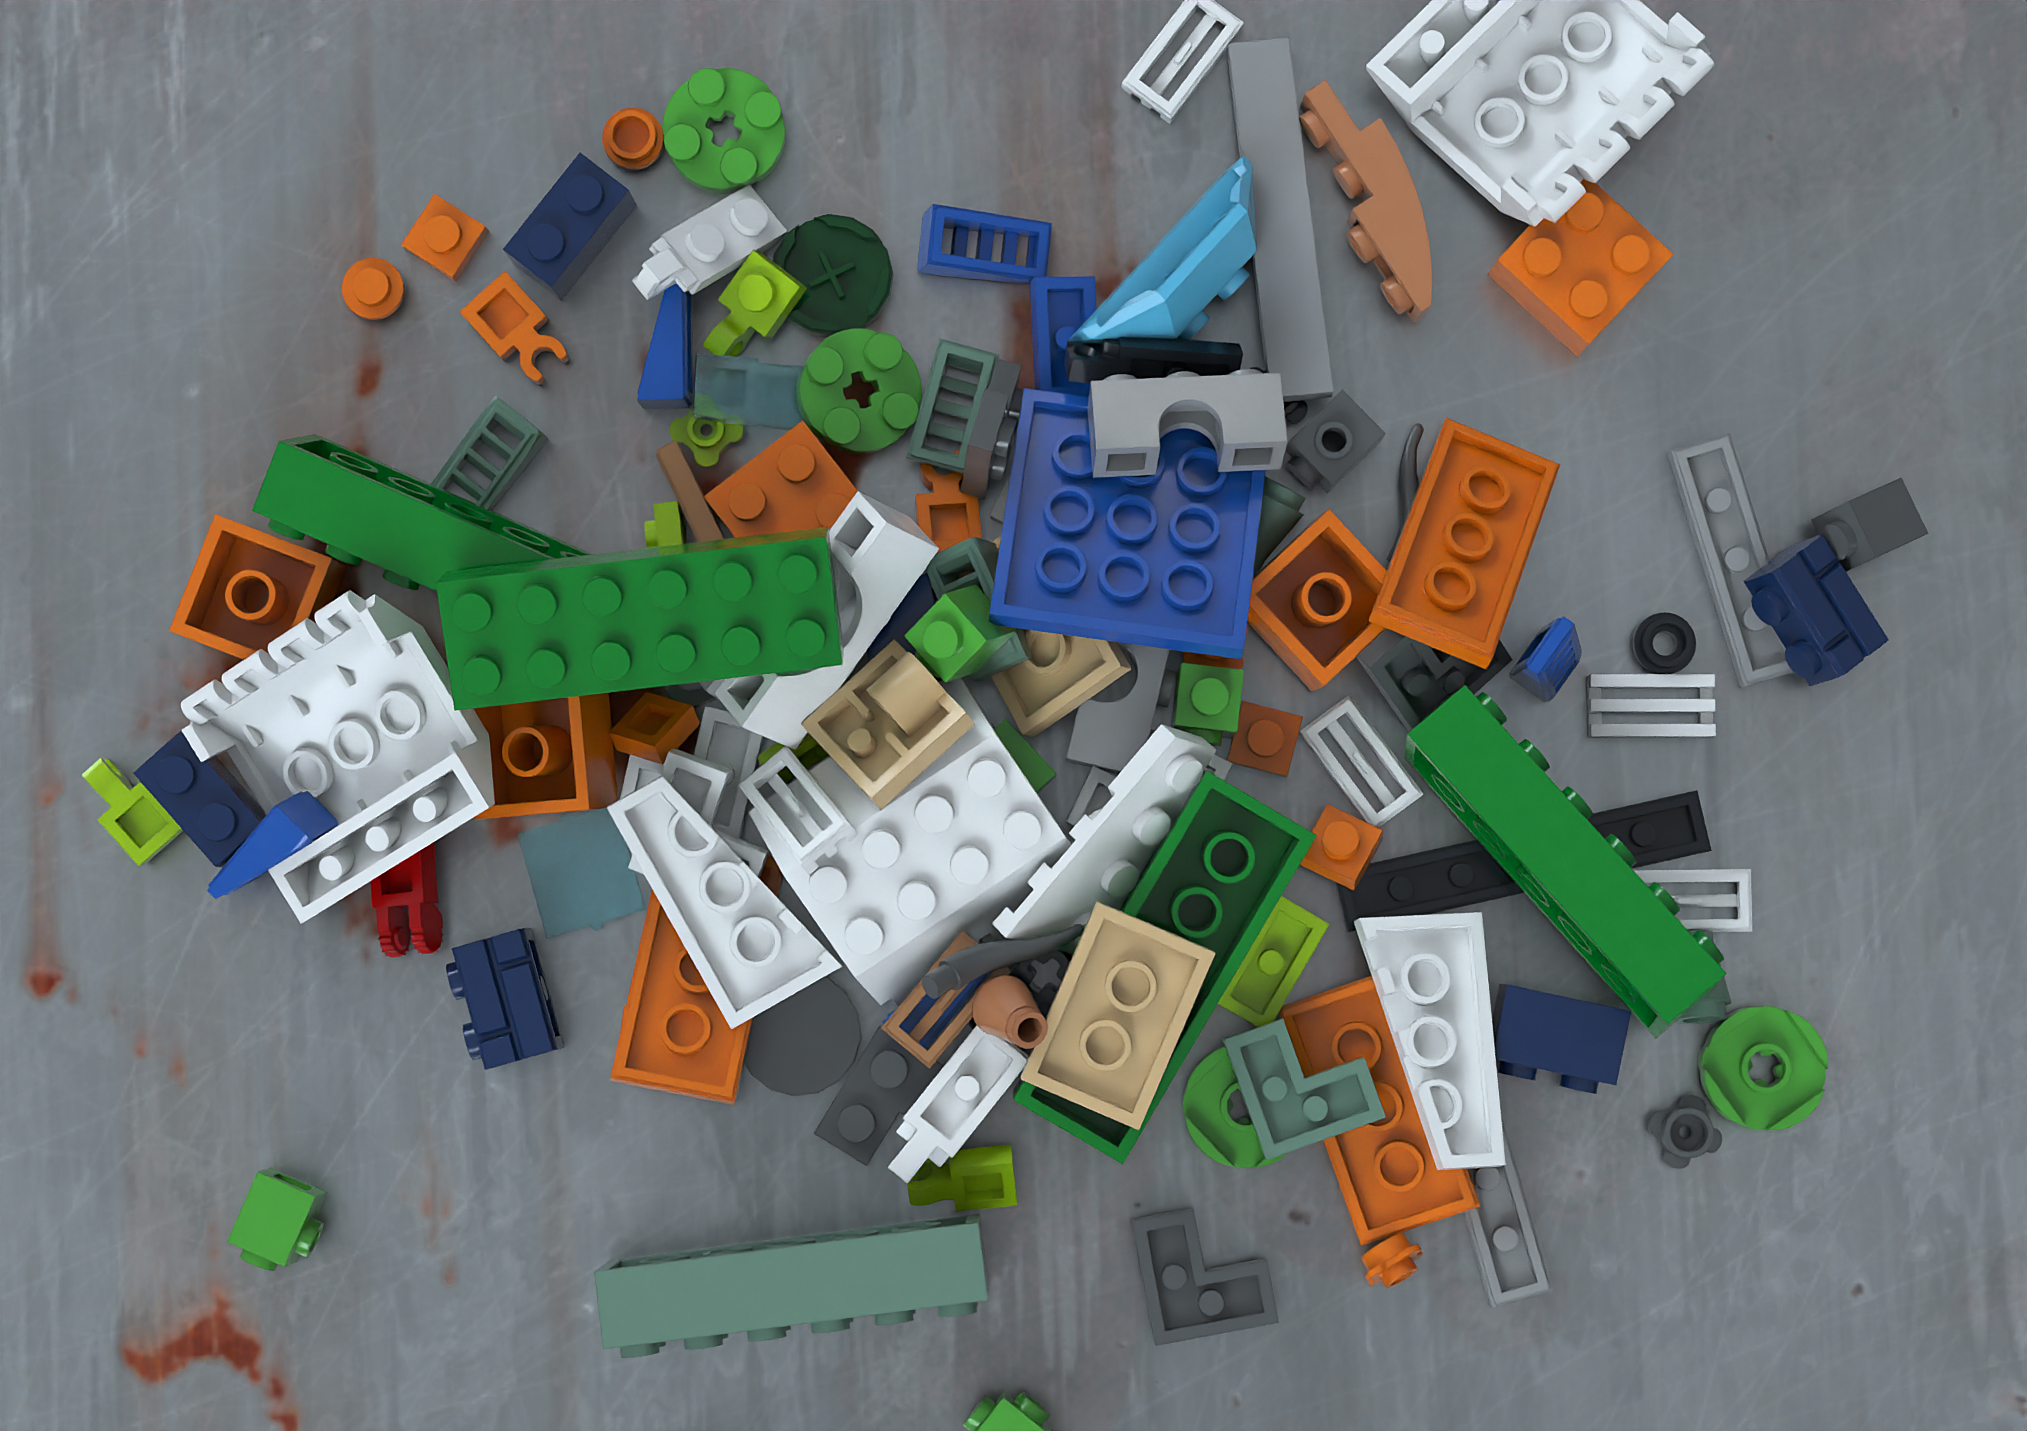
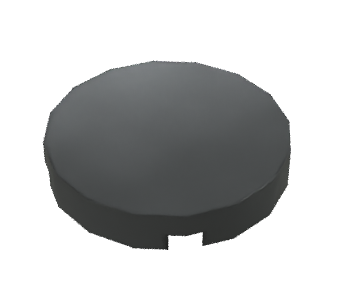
M823 977L754 1016L744 1063L750 1074L772 1091L791 1096L819 1093L840 1081L855 1062L862 1037L859 1013L847 993L828 977Z

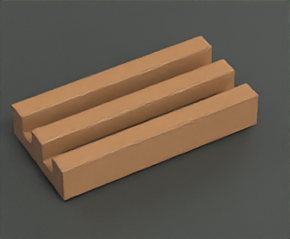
M675 440L657 449L656 458L697 541L725 539L677 441Z
M962 930L926 974L938 968L939 962L978 943ZM1004 967L992 971L993 973L989 978L1008 976L1011 971ZM921 979L881 1029L930 1069L973 1018V997L929 1050L925 1049L919 1042L967 984L959 990L951 989L941 995L910 1034H908L899 1026L927 994L922 986Z

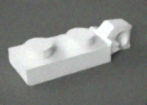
M749 184L662 234L649 248L654 256L642 264V271L633 278L632 282L647 300L676 283L683 292L689 291L693 295L742 266L752 250L764 253L776 246L785 236L787 230Z
M976 1025L903 1117L905 1121L896 1132L908 1142L888 1166V1169L908 1183L927 1158L939 1167L943 1165L949 1156L953 1158L1023 1070L1029 1055L1015 1044L989 1035Z

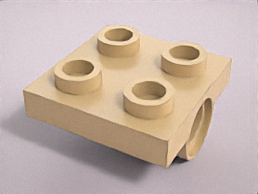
M894 639L806 718L801 725L881 810L971 729L975 723L912 653L906 652Z

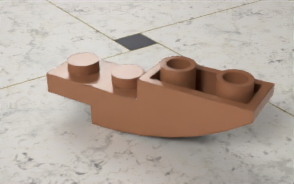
M1324 80L1305 92L1300 106L1304 113L1299 117L1300 124L1313 145L1317 148L1325 145L1338 164L1333 167V173L1347 196L1351 199L1359 196L1362 200L1361 204L1352 209L1347 220L1351 229L1346 232V236L1351 247L1364 263L1371 260L1374 262L1385 279L1380 283V288L1395 312L1400 315L1406 311L1415 323L1422 319L1431 307L1432 265L1430 243L1423 209L1413 179L1398 146L1382 119H1377L1359 131L1327 81Z

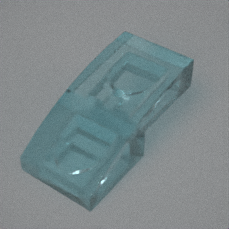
M696 354L692 417L737 425L790 430L803 420L796 400V384L800 371L803 370L804 366L759 363L757 358Z

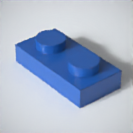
M1095 276L1034 277L1029 284L1035 390L1089 397L1090 383L1069 382L1063 362L1067 341L1097 310Z

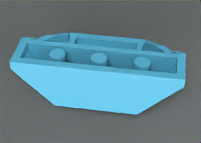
M1242 156L1215 181L1068 341L1101 344L1103 339H1118L1119 337L1190 340L1207 323L1210 317L1203 309L1217 294L1225 301L1243 284L1250 275L1243 268V265L1257 251L1253 165L1245 156Z

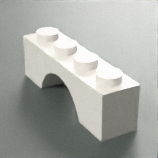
M857 491L829 531L844 647L843 664L840 666L724 679L715 692L716 696L742 728L795 750L808 733L801 723L841 687L939 550L935 543L909 516Z

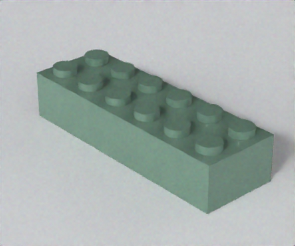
M980 1213L611 1260L594 1272L603 1350L620 1348L621 1358L659 1353V1347L666 1346V1341L684 1339L685 1350L716 1347L723 1345V1339L728 1338L729 1333L747 1331L749 1342L774 1340L786 1337V1331L791 1330L792 1325L811 1323L812 1333L814 1334L842 1331L850 1328V1322H853L854 1317L870 1315L875 1316L876 1325L899 1324L913 1321V1314H916L915 1310L938 1307L939 1317L968 1315L976 1313L978 1302L987 1301L989 1296V1281Z

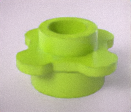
M703 393L694 399V407L683 418H676L671 422L669 433L673 441L676 440L677 443H684L694 453V459L698 465L712 467L719 462V455L724 453L731 443L741 440L744 434V427L740 419L729 417L719 408V401L715 395ZM704 425L712 427V433L708 436L701 434V428Z

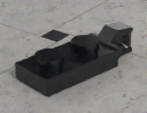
M1119 337L1118 339H1103L1101 344L1067 341L1063 366L1065 367L1068 381L1080 383L1100 381L1117 374L1132 375L1137 379L1166 378L1170 374L1185 371L1194 372L1199 376L1229 375L1234 371L1240 370L1243 351L1240 343L1187 339Z

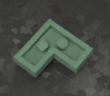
M1283 1018L1222 1039L1266 1160L1386 1118L1365 1057H1359L1304 1077Z

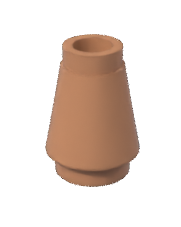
M997 976L987 979L977 988L973 997L972 1013L976 1025L983 1032L1026 1049L1033 1048L1044 1040L1048 1030L1047 1021L1023 981L1014 976Z

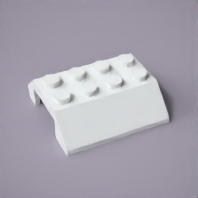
M1432 0L1366 65V70L1418 138L1500 212L1535 227L1543 218L1556 223L1586 193L1585 188L1580 182L1585 179L1596 183L1630 150V146L1625 138L1630 136L1640 140L1675 105L1669 94L1673 92L1684 96L1714 67V62L1709 57L1711 52L1705 44V35L1677 12L1667 25L1640 0Z
M351 590L347 591L315 613L316 623L306 618L268 644L269 653L262 649L258 650L223 673V683L214 679L181 702V709L190 720V725L182 729V732L199 760L203 762L227 751L266 815L276 804L301 791H308L337 819L338 826L268 870L301 924L495 805L490 739L487 730L474 709L454 711L448 667L423 626L375 594L364 600Z
M962 678L948 683L941 680L939 684L966 711L975 725L881 810L830 756L807 770L858 832V835L850 842L845 837L835 844L839 851L831 858H828L824 853L816 859L815 862L819 868L810 875L798 863L754 806L748 810L749 815L788 883L855 979L880 1005L892 999L900 1006L962 930L978 944L984 943L981 938L989 933L996 941L1004 938L992 923L1006 907L1015 912L1034 890L1027 882L1045 862L1052 868L1073 844V841L1062 825L1056 822L995 732L990 719ZM797 778L786 784L822 830L832 824L831 820ZM776 792L765 798L803 847L813 839Z

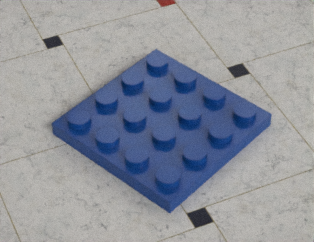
M1024 388L989 622L998 626L1242 659L1266 470L1218 472L1217 454L1211 440L1199 431L1181 428L1168 432L1160 439L1156 475L1093 478L1087 411L1089 397Z

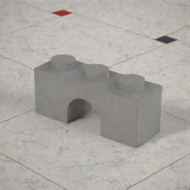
M1241 369L1229 375L1199 376L1194 372L1185 371L1170 374L1166 378L1137 379L1132 375L1117 374L1109 376L1104 380L1091 381L1087 411L1093 478L1156 475L1160 439L1168 432L1181 428L1199 431L1211 440L1217 454L1218 472L1275 470L1282 467L1287 445V431L1280 373L1263 374L1255 369Z
M1117 642L1120 649L1130 657L1136 671L1135 685L1120 700L1099 702L1088 699L1078 707L1066 762L1091 768L1095 766L1103 771L1119 774L1156 731L1151 729L1156 705L1167 708L1169 706L1177 673L1176 671L1165 669L1170 649Z

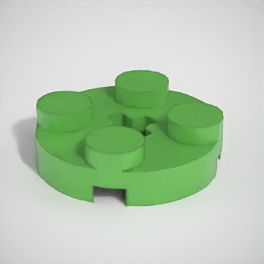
M704 68L693 73L690 79L682 84L670 98L664 112L662 124L665 149L681 176L692 185L716 194L734 193L738 191L737 189L749 184L751 185L754 182L758 184L769 177L779 164L786 145L785 123L781 105L776 96L773 95L763 81L754 75L733 68L716 70ZM724 116L735 118L734 127L741 131L738 140L727 138L723 146L715 145L713 143L714 132L708 129L710 124L714 120L721 121Z
M863 328L843 330L824 339L806 359L796 384L797 405L804 423L819 439L822 437L828 444L838 447L837 450L848 454L874 453L897 441L917 420L922 398L921 379L917 366L910 354L902 348L900 341L889 333H878ZM852 375H860L864 382H871L874 387L875 393L868 397L869 407L860 408L856 399L846 400L843 389L852 384Z
M1775 1006L1744 1007L1726 1015L1727 1019L1719 1021L1709 1032L1706 1042L1700 1048L1697 1056L1701 1084L1712 1106L1727 1120L1752 1130H1783L1806 1119L1817 1108L1825 1091L1822 1088L1826 1080V1069H1828V1054L1818 1032L1800 1015ZM1756 1052L1763 1057L1774 1054L1779 1061L1772 1069L1777 1079L1769 1085L1763 1079L1752 1081L1748 1071L1753 1067L1750 1059Z
M1225 1046L1207 1054L1190 1073L1181 1103L1186 1128L1195 1144L1214 1161L1232 1167L1250 1168L1266 1166L1283 1158L1287 1153L1266 1160L1252 1121L1245 1116L1237 1121L1230 1117L1229 1112L1234 1104L1229 1097L1235 1090L1238 1089L1240 1092L1241 1090Z

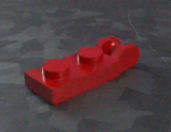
M433 842L370 881L372 908H376L379 947L382 948V953L384 952L385 956H390V958L406 955V951H409V945H411V937V943L414 944V949H417L418 953L431 954L438 952V948H441L442 936L444 935L442 933L443 918L434 904L438 903L435 846ZM404 906H408L409 916L403 909Z

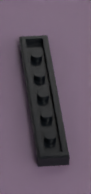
M1697 790L1593 813L1588 819L1604 839L1613 834L1628 848L1636 860V864L1631 867L1632 869L1712 851ZM1478 840L1370 863L1355 891L1334 881L1346 933L1356 931L1354 921L1359 918L1428 915L1524 893Z

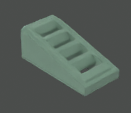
M939 338L906 456L907 459L964 474L970 435L984 389H989L999 354ZM947 366L981 374L978 385L945 376ZM943 388L974 397L972 407L938 399L940 389ZM934 411L967 419L966 429L961 430L932 422L931 419ZM927 433L961 442L959 454L924 445Z
M495 396L477 418L431 485L446 492L447 488L454 482L478 501L476 503L477 506L492 511L549 439L528 420ZM499 424L521 440L515 450L492 433ZM484 443L507 460L501 470H498L477 453ZM468 462L492 480L486 491L461 472Z
M973 537L935 554L927 565L926 570L937 599L939 600L945 593L976 584L979 588H983L985 595L991 601L999 554L996 543ZM974 567L975 572L962 578L959 577L960 573ZM1015 628L1017 630L1016 633L976 673L971 674L972 679L981 681L1032 658L1023 629Z

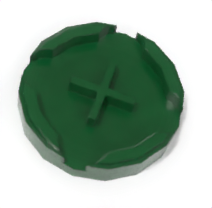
M826 214L814 217V220L806 221L800 226L797 225L786 233L773 255V262L807 287V290L787 316L793 325L812 336L827 338L843 330L865 329L880 317L891 297L894 274L888 250L873 229L853 217Z

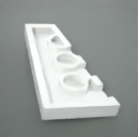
M1161 724L1108 786L1110 794L1113 796L1102 809L1093 812L1089 816L1085 814L1069 832L1075 839L1069 849L1052 868L1044 862L1027 882L1034 890L1015 912L1006 907L992 924L1005 938L1013 940L1033 939L1062 932L1076 924H1082L1085 928L1096 901L1119 910L1129 893L1136 886L1141 873L1161 840L1169 832L1172 822L1189 794L1200 781L1203 771L1216 752V749L1200 736ZM1081 936L1057 950L1074 954Z
M663 776L606 807L731 1029L842 967Z
M1482 912L1357 919L1354 921V925L1437 1170L1506 1165Z

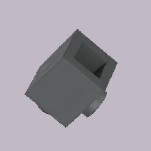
M1342 389L1289 440L1285 451L1292 458L1286 464L1292 473L1309 489L1312 490L1318 484L1326 493H1329L1382 441L1386 433Z
M1902 477L1811 519L1818 535L1822 534L1846 572L1929 534Z

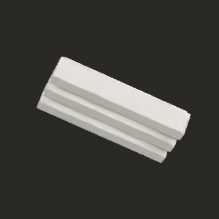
M1184 0L1124 79L1121 88L1128 94L1132 95L1133 93L1140 98L1143 105L1150 110L1151 108L1161 114L1160 117L1171 124L1227 50L1228 43H1232L1243 29L1244 22L1214 0ZM1198 7L1204 10L1206 15L1153 85L1148 87L1141 82ZM1217 21L1223 24L1225 28L1169 101L1164 99L1161 95Z
M1715 674L1588 675V738L1715 737L1716 724H1713V712H1715V699H1713ZM1698 688V699H1601V689ZM1602 712H1698V724H1602Z
M1350 694L1299 731L1305 743L1365 822L1379 828L1423 795V792ZM1344 713L1404 793L1397 799L1393 797L1336 720ZM1324 728H1326L1384 806L1378 813L1375 812L1317 734Z
M788 746L783 747L738 785L809 875L819 868L815 860L825 853L828 858H831L839 851L835 846L839 840L845 837L850 842L858 835V832ZM785 766L790 769L831 820L832 824L826 829L822 830L778 775V772ZM766 782L771 785L813 838L804 847L758 790Z
M1751 869L1633 870L1644 883L1737 882V894L1670 896L1679 907H1737L1738 919L1679 920L1688 931H1752Z

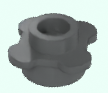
M1687 1095L1681 1099L1679 1106L1668 1112L1656 1111L1649 1118L1648 1129L1651 1134L1658 1136L1666 1150L1664 1160L1673 1168H1685L1689 1165L1691 1158L1699 1157L1705 1152L1714 1153L1722 1144V1134L1713 1127L1710 1118L1705 1114L1706 1104L1698 1096ZM1683 1126H1688L1691 1130L1687 1138L1680 1136L1679 1131Z

